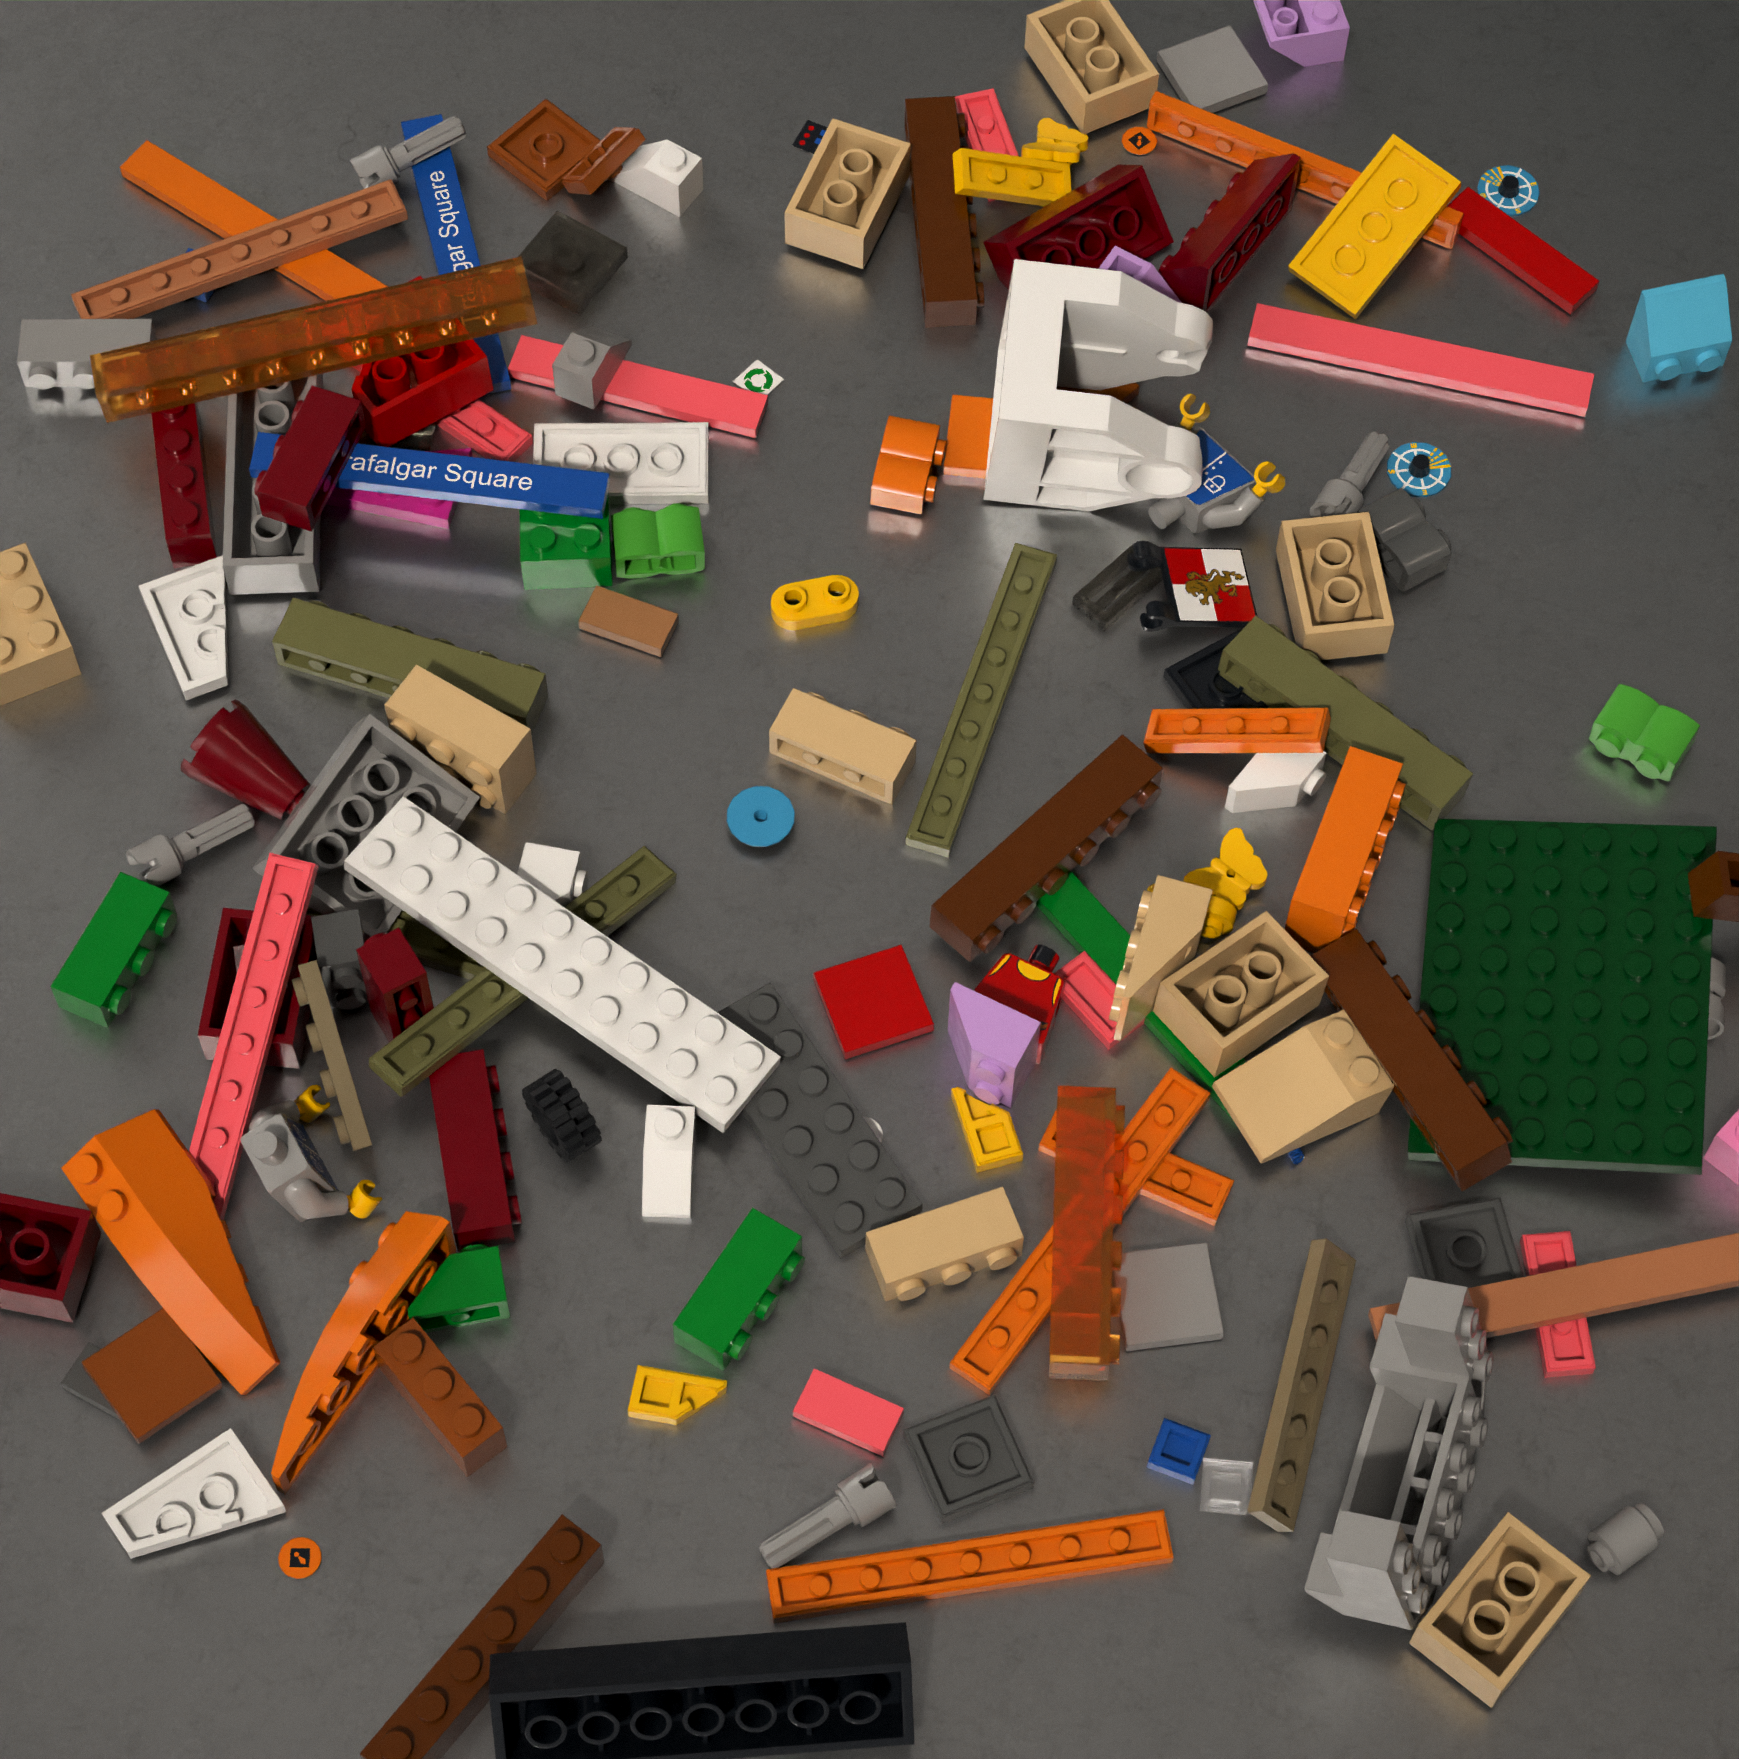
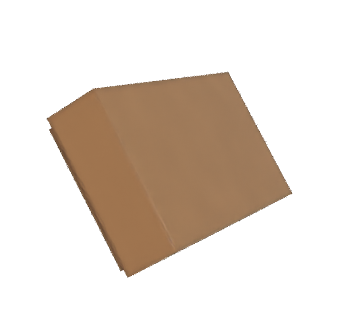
M596 585L578 621L579 629L662 657L679 623V616L675 612Z

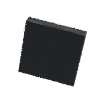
M1240 630L1164 669L1163 677L1187 709L1269 708L1263 701L1257 703L1243 692L1244 688L1242 686L1237 688L1219 675L1218 667L1223 649L1240 633Z

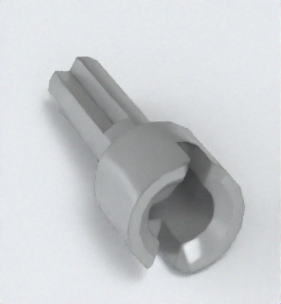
M452 116L388 150L385 146L381 148L380 145H377L349 161L360 177L359 181L364 189L390 179L395 185L399 183L398 178L401 177L399 172L465 139L467 135L460 119L457 116Z
M1371 431L1367 434L1341 477L1329 480L1324 485L1310 507L1309 514L1311 518L1322 517L1323 514L1325 516L1357 513L1363 507L1364 498L1361 492L1390 448L1387 442L1389 438L1385 433L1379 434L1376 431Z
M240 803L171 839L168 836L158 834L126 851L128 864L149 863L151 868L139 873L137 879L158 887L182 874L181 869L184 868L183 863L253 828L255 825L254 818L249 808L244 803Z
M869 1463L836 1484L838 1489L834 1491L836 1494L834 1498L762 1542L759 1549L768 1566L772 1569L779 1568L851 1522L855 1526L860 1524L861 1527H864L896 1507V1502L885 1482L879 1481L876 1476L875 1467Z

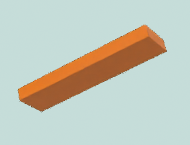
M1328 708L1152 709L1143 744L1147 753H1323L1331 716Z
M1058 1105L1039 1143L1038 1151L1092 1173L1122 1132ZM1168 1153L1152 1178L1146 1182L1140 1194L1215 1226L1231 1192L1234 1180L1177 1155Z

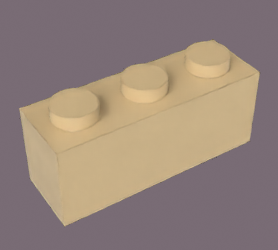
M793 688L769 730V751L771 754L893 805L916 763L917 740L911 738L904 730L897 727L887 728L869 720L866 715L857 710L842 709L829 703L823 696L813 692L805 693Z
M1002 1186L866 1232L865 1251L885 1302L898 1298L900 1301H907L920 1296L928 1287L943 1282L945 1285H955L968 1279L972 1272L990 1267L991 1270H999L1013 1264L1017 1257L1022 1256L1024 1236Z

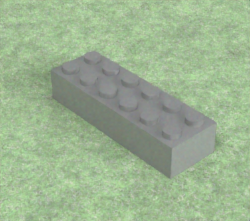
M317 341L230 344L223 570L230 595L319 592L321 515L312 532L262 516L258 497L254 493L257 478H252L249 471L258 432L286 435L292 424V413L296 403L299 400L305 399L312 385L323 388V368Z

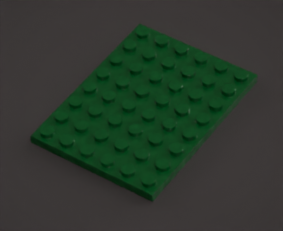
M1439 819L1435 823L1419 1010L1423 1009L1436 1029V1034L1433 1037L1439 1046L1443 1047L1447 1044L1455 1053L1462 1068L1458 1073L1465 1083L1473 1080L1481 1090L1487 1102V1105L1483 1108L1489 1117L1494 1119L1498 1116L1509 1130L1513 1142L1508 1144L1512 1161L1509 1165L1702 1175L1713 919L1693 916L1688 873L1716 852L1717 827ZM1410 1117L1408 1159L1412 1161L1441 1162Z

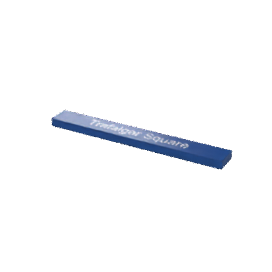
M442 114L401 122L404 141L442 122ZM449 146L411 166L446 307L486 354L494 389L490 393L510 390V377Z
M258 432L249 466L252 478H257L262 470L267 471L273 460L276 441L281 434ZM357 444L335 487L603 519L610 485V475L604 472Z

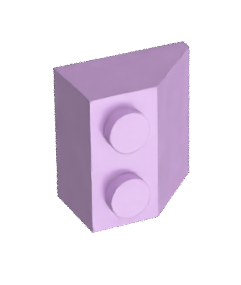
M954 982L950 989L948 1033L967 1086L982 1101L994 1105L1000 1103L1011 1108L1036 1064L1041 1022Z

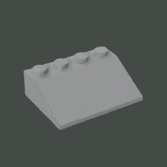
M369 713L354 724L252 869L263 877L269 853L317 864L319 868L308 907L322 915L358 909L364 935L368 940L375 934L386 933L402 909L344 870V860L403 796L455 832L459 829L480 797Z

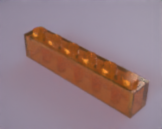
M1058 1086L1048 1379L1108 1381L1110 1364L1119 1365L1120 1335L1111 1334V1317L1120 1318L1121 1288L1112 1287V1271H1121L1122 1241H1113V1225H1122L1123 1195H1114V1179H1123L1124 1150H1115V1134H1124L1125 1105H1116V1088Z

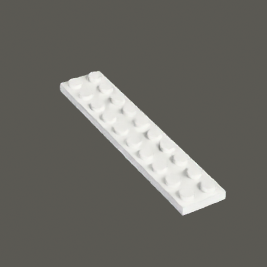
M404 796L344 860V870L683 1106L695 1107L697 1116L722 1133L727 1130L780 1064L781 1056Z

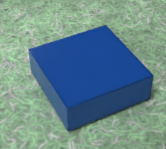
M1164 1418L1146 1468L1194 1485L1211 1435Z

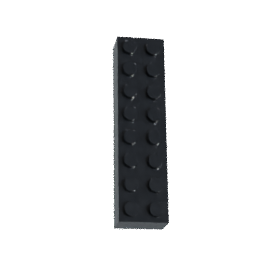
M906 1622L490 1654L489 1701L496 1759H734L914 1745L912 1670Z

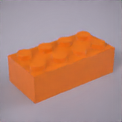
M1352 746L1349 747L1291 899L1285 924V930L1304 950L1315 953L1355 930L1361 908L1365 905L1371 888V880L1375 869H1378L1382 859L1388 834L1393 829L1400 809L1399 805L1406 787V783L1398 781L1403 763Z

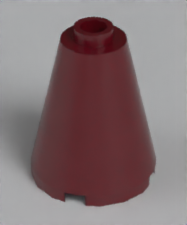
M235 699L231 701L234 708L233 711L229 712L223 707L197 735L190 746L196 752V755L191 763L183 758L180 771L197 782L284 821L289 817L311 784L248 707Z

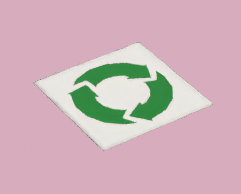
M757 359L733 382L744 390L768 395L784 379Z

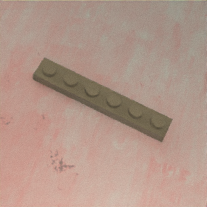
M1327 1238L1311 1240L1247 1511L1277 1532H1294L1356 1263L1353 1257Z

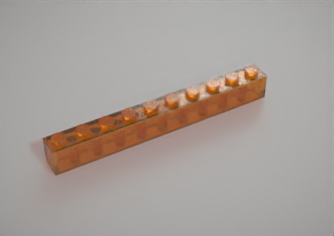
M521 256L90 355L95 393L106 422L110 423L538 323Z

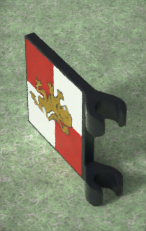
M1137 541L1133 545V553L1127 555V563L1130 570L1139 572L1160 567L1168 604L1162 601H1151L1146 605L1147 613L1140 615L1141 626L1145 631L1154 632L1170 627L1244 628L1257 616L1241 548L1159 547L1148 541Z

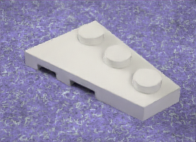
M223 555L139 585L142 599L185 700L187 701L229 685L226 578L223 570Z
M230 1428L101 1514L132 1559L286 1513L287 1511L282 1501Z

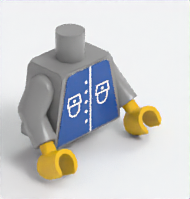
M1192 393L1187 394L1180 402V411L1184 417L1181 421H1175L1173 426L1184 428L1199 437L1203 467L1202 484L1197 491L1183 497L1171 499L1156 498L1158 501L1148 509L1149 516L1154 524L1161 529H1165L1179 519L1193 533H1201L1209 528L1219 529L1239 526L1265 501L1264 494L1266 492L1278 493L1284 488L1285 477L1279 473L1270 482H1266L1268 475L1276 468L1273 463L1269 461L1262 462L1257 466L1253 475L1202 427L1195 431L1192 428L1193 425L1201 423L1209 417L1210 407L1204 402L1200 411L1191 415L1190 407L1194 403L1196 396Z
M311 1085L294 1101L286 1100L259 1110L253 1116L249 1125V1132L244 1134L240 1141L266 1190L299 1222L302 1223L307 1219L345 1215L348 1210L354 1216L364 1219L382 1201V1197H371L369 1195L376 1185L374 1182L366 1179L361 1180L349 1195L339 1191L303 1124L299 1122V1119L304 1122L311 1123L330 1107V1102L322 1105L313 1098L321 1090L320 1086Z

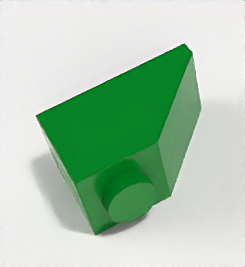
M476 1244L463 1248L460 1253L449 1254L407 1308L409 1320L414 1318L426 1333L510 1318L498 1246L488 1247L483 1244Z

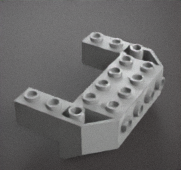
M1408 1276L1397 1315L1385 1313L1370 1363V1369L1376 1386L1332 1534L1320 1533L1304 1587L1307 1594L1342 1615L1412 1630L1433 1603L1437 1586H1444L1447 1581L1450 1558L1446 1556L1450 1539L1456 1540L1461 1531L1463 1512L1459 1507L1463 1493L1469 1494L1474 1484L1476 1468L1472 1460L1476 1447L1482 1448L1487 1437L1488 1419L1484 1418L1486 1387L1492 1373L1494 1361L1493 1352L1488 1351L1486 1345V1331L1481 1329L1479 1323V1309L1474 1307L1468 1287Z

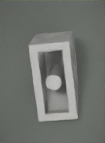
M594 325L571 332L552 364L555 395L595 410L632 346V340Z

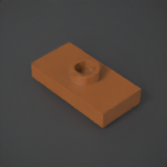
M614 127L563 178L562 184L569 193L591 195L604 181H608L620 173L623 168L622 163L646 140L638 128Z

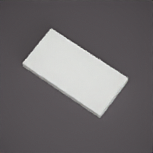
M708 422L534 424L533 464L609 473L610 504H708Z

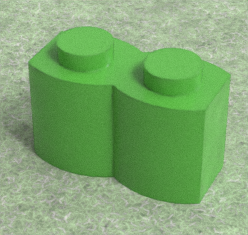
M677 503L655 512L631 507L611 515V534L616 577L638 579L660 573L678 575L695 573L705 569V551L698 507Z
M1618 684L1594 721L1589 740L1603 755L1629 760L1645 777L1670 781L1695 742L1700 725L1686 714L1674 708L1659 705L1647 694L1633 687Z

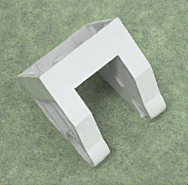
M1014 259L998 345L983 500L1088 512L1153 498L1171 499L1183 497L1197 491L1202 484L1203 467L1200 439L1195 433L1184 428L1167 425L1113 396L1058 390L1057 386L1104 390L1163 376L1180 377L1195 374L1200 371L1202 362L1212 343V318L1204 310L1193 305L1177 302L1122 271Z

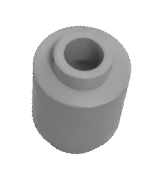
M1638 1503L1634 1507L1625 1506L1588 1533L1587 1537L1590 1545L1587 1547V1553L1598 1569L1603 1572L1609 1570L1613 1574L1620 1575L1658 1547V1540L1664 1536V1529L1654 1512L1645 1504Z

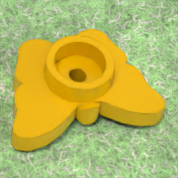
M1043 118L1037 125V142L1023 145L1021 157L1068 163L1071 166L1072 163L1079 162L1080 153L1088 149V136L1076 129H1068L1066 125L1057 123L1051 118Z
M1236 827L1229 830L1224 836L1219 858H1213L1210 867L1190 871L1184 876L1183 882L1212 889V896L1227 900L1239 911L1244 907L1246 895L1249 894L1250 889L1257 890L1262 888L1266 884L1268 875L1260 857L1253 855V847L1246 841L1243 831Z

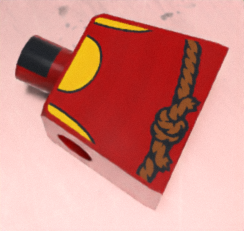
M1040 944L1034 946L1027 961L1011 953L1003 954L973 990L1041 1022L1036 1059L1038 1064H1041L1062 1003L1065 980L1062 977L1052 973L1060 959L1059 955L1051 948Z

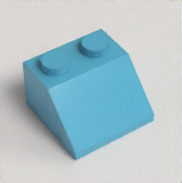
M1724 274L1641 291L1626 338V344L1643 383L1658 379L1667 381L1678 375L1696 371L1709 372L1724 365L1732 343L1727 281Z

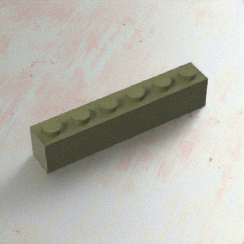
M292 598L272 640L278 665L387 698L392 696L417 664L531 729V735L548 699L546 673L540 672L529 664L520 663L516 665L499 660L493 654L486 651H469L456 647L446 639H429L416 635L402 626L394 625L390 627L373 622L368 617L359 613L346 614L330 609L326 604L315 600L307 602Z
M1255 616L1223 649L1218 667L1219 675L1237 688L1242 686L1244 688L1243 692L1257 703L1263 701L1269 708H1328L1331 721L1324 751L1343 765L1350 746L1403 763L1398 781L1406 783V787L1399 806L1431 831L1434 830L1435 823L1439 819H1444L1465 796L1473 773L1466 768L1459 758L1447 755L1430 742L1423 732L1410 728L1396 718L1386 705L1374 702L1359 691L1350 679L1337 675L1322 664L1313 652L1303 650L1286 638L1283 631L1277 626L1267 624L1258 616Z

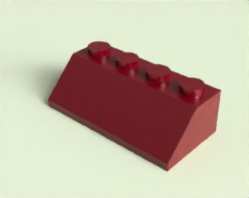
M1292 153L1253 160L1243 174L1237 172L1231 179L1224 197L1220 201L1215 199L1210 204L1198 228L1192 227L1186 233L1182 240L1181 248L1175 256L1168 255L1165 258L1158 272L1182 303L1193 305L1208 313L1292 210L1301 160L1300 156Z
M1118 164L983 241V244L999 280L1009 290L1014 259L1098 269L1114 246L1144 260L1174 241L1143 166Z

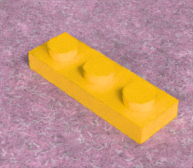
M960 148L953 153L955 194L1045 207L1072 191L1070 164L966 148Z

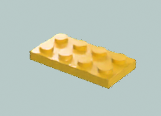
M1392 134L1288 265L1289 272L1356 320L1459 191L1461 181L1398 136Z

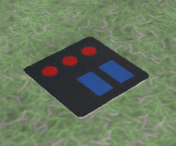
M807 120L792 146L814 154L828 127Z

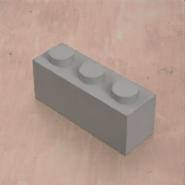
M152 319L21 320L17 364L25 387H36L39 389H49L52 387H79L83 389L123 387L134 389L155 386L158 340Z

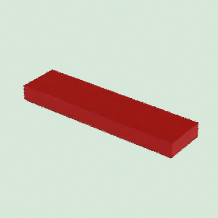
M1467 187L1447 205V207L1464 213L1459 231L1461 236L1570 315L1597 290L1599 285L1598 279L1470 187Z

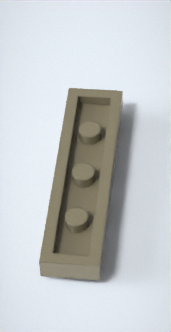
M317 960L298 965L300 977L291 980L299 1006L309 1004L314 1023L305 1026L313 1053L323 1050L328 1069L319 1071L327 1099L335 1096L338 1099L342 1115L333 1117L341 1145L351 1143L353 1152L372 1147Z

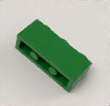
M123 872L119 873L50 986L59 1008L107 1028L111 1025L116 1014L121 1015L124 1013L131 999V989L139 976L143 977L148 973L154 961L156 947L162 937L167 938L170 936L176 925L177 912L170 892Z
M752 1207L673 1323L674 1342L722 1371L726 1369L732 1359L739 1361L751 1344L753 1335L750 1332L759 1319L766 1321L774 1311L779 1300V1296L776 1293L784 1281L792 1282L802 1269L805 1262V1257L802 1255V1236Z

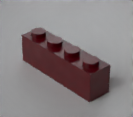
M193 388L151 393L149 397L165 539L174 569L194 566L217 557L201 417Z
M483 1049L458 1053L432 1073L429 1079L453 1234L457 1252H460L463 1248L470 1245L483 1244L491 1247L514 1243L513 1225L522 1224L517 1195H507L505 1181L515 1180L510 1151L500 1152L498 1138L508 1135L503 1108L493 1109L491 1095L500 1093L496 1065L486 1066Z

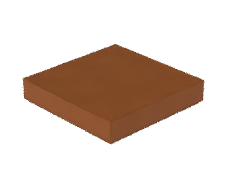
M545 99L489 144L487 151L490 158L548 201L564 188L562 184L563 178L601 140L549 100Z
M164 1308L82 1361L84 1370L138 1444L223 1388L222 1382L204 1357Z

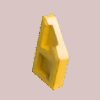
M960 1087L952 1088L951 1097L976 1172L979 1173L1023 1161V1152L1010 1113L994 1104L988 1105L966 1094V1090Z
M637 1365L627 1411L628 1417L678 1425L725 1395L728 1382L722 1379Z

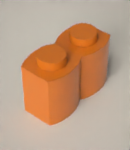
M889 415L872 481L870 505L922 515L925 501L933 503L938 477L931 476L934 465L942 466L947 440L939 439L940 425Z

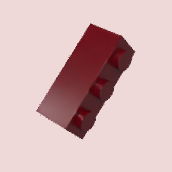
M312 385L305 399L299 400L296 403L292 413L290 428L286 435H280L277 439L273 451V460L267 471L262 470L255 483L254 493L258 497L262 516L312 532L366 427L361 400Z
M399 927L389 933L382 932L373 935L365 941L363 946L356 949L371 1013L389 1042L434 1008L427 972Z

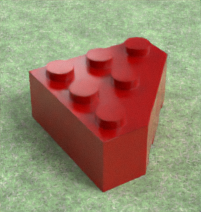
M421 275L383 295L378 308L380 315L376 327L371 329L363 353L364 363L360 375H356L351 390L353 398L362 402L366 432L377 446L389 447L490 393L494 389L486 354Z

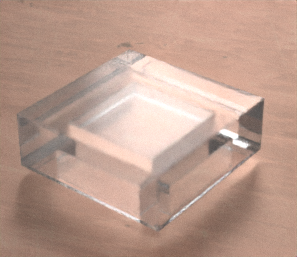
M1203 1458L1199 1511L1249 1516L1247 1511L1252 1493L1253 1462Z

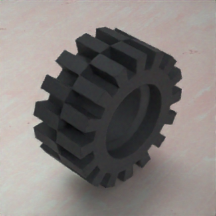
M553 1069L522 1089V1096L526 1101V1107L532 1113L531 1117L539 1125L540 1132L543 1136H546L552 1149L555 1148L557 1155L560 1158L563 1157L565 1162L574 1160L602 1141L600 1129L595 1125L597 1122L594 1116L589 1113V1107L585 1101L581 1100L578 1090L572 1087L571 1081L564 1077L560 1070Z

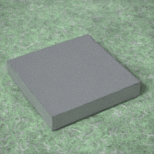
M1231 25L1163 49L1157 53V63L1180 99L1208 112L1214 113L1267 93L1268 82Z
M1207 1243L1111 1254L1110 1266L1126 1351L1223 1339L1224 1331Z

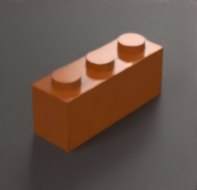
M411 1318L373 1346L379 1369L467 1477L507 1448L502 1425L414 1318Z

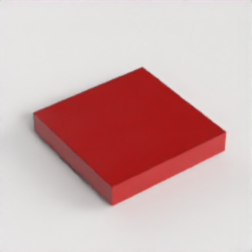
M902 944L813 973L814 983L845 1060L934 1031L933 1020Z

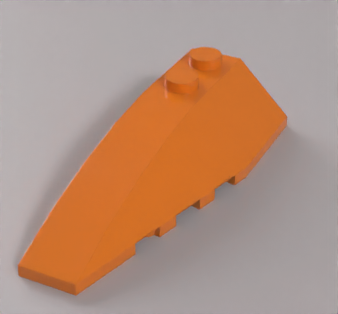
M153 1109L95 1135L61 1167L89 1210L92 1211L104 1232L138 1278L201 1353L241 1395H247L280 1364L259 1306L253 1305L245 1283L249 1282L243 1265L236 1262L228 1240L232 1237L226 1221L220 1220L212 1198L216 1197L211 1182L160 1110Z
M406 1211L397 1224L391 1222L384 1229L378 1240L379 1248L368 1262L366 1260L362 1261L353 1271L349 1280L350 1287L325 1326L301 1376L284 1422L271 1471V1476L279 1492L286 1495L379 1368L373 1346L409 1321L407 1308L449 1254L457 1253L451 1224L447 1219L441 1216Z

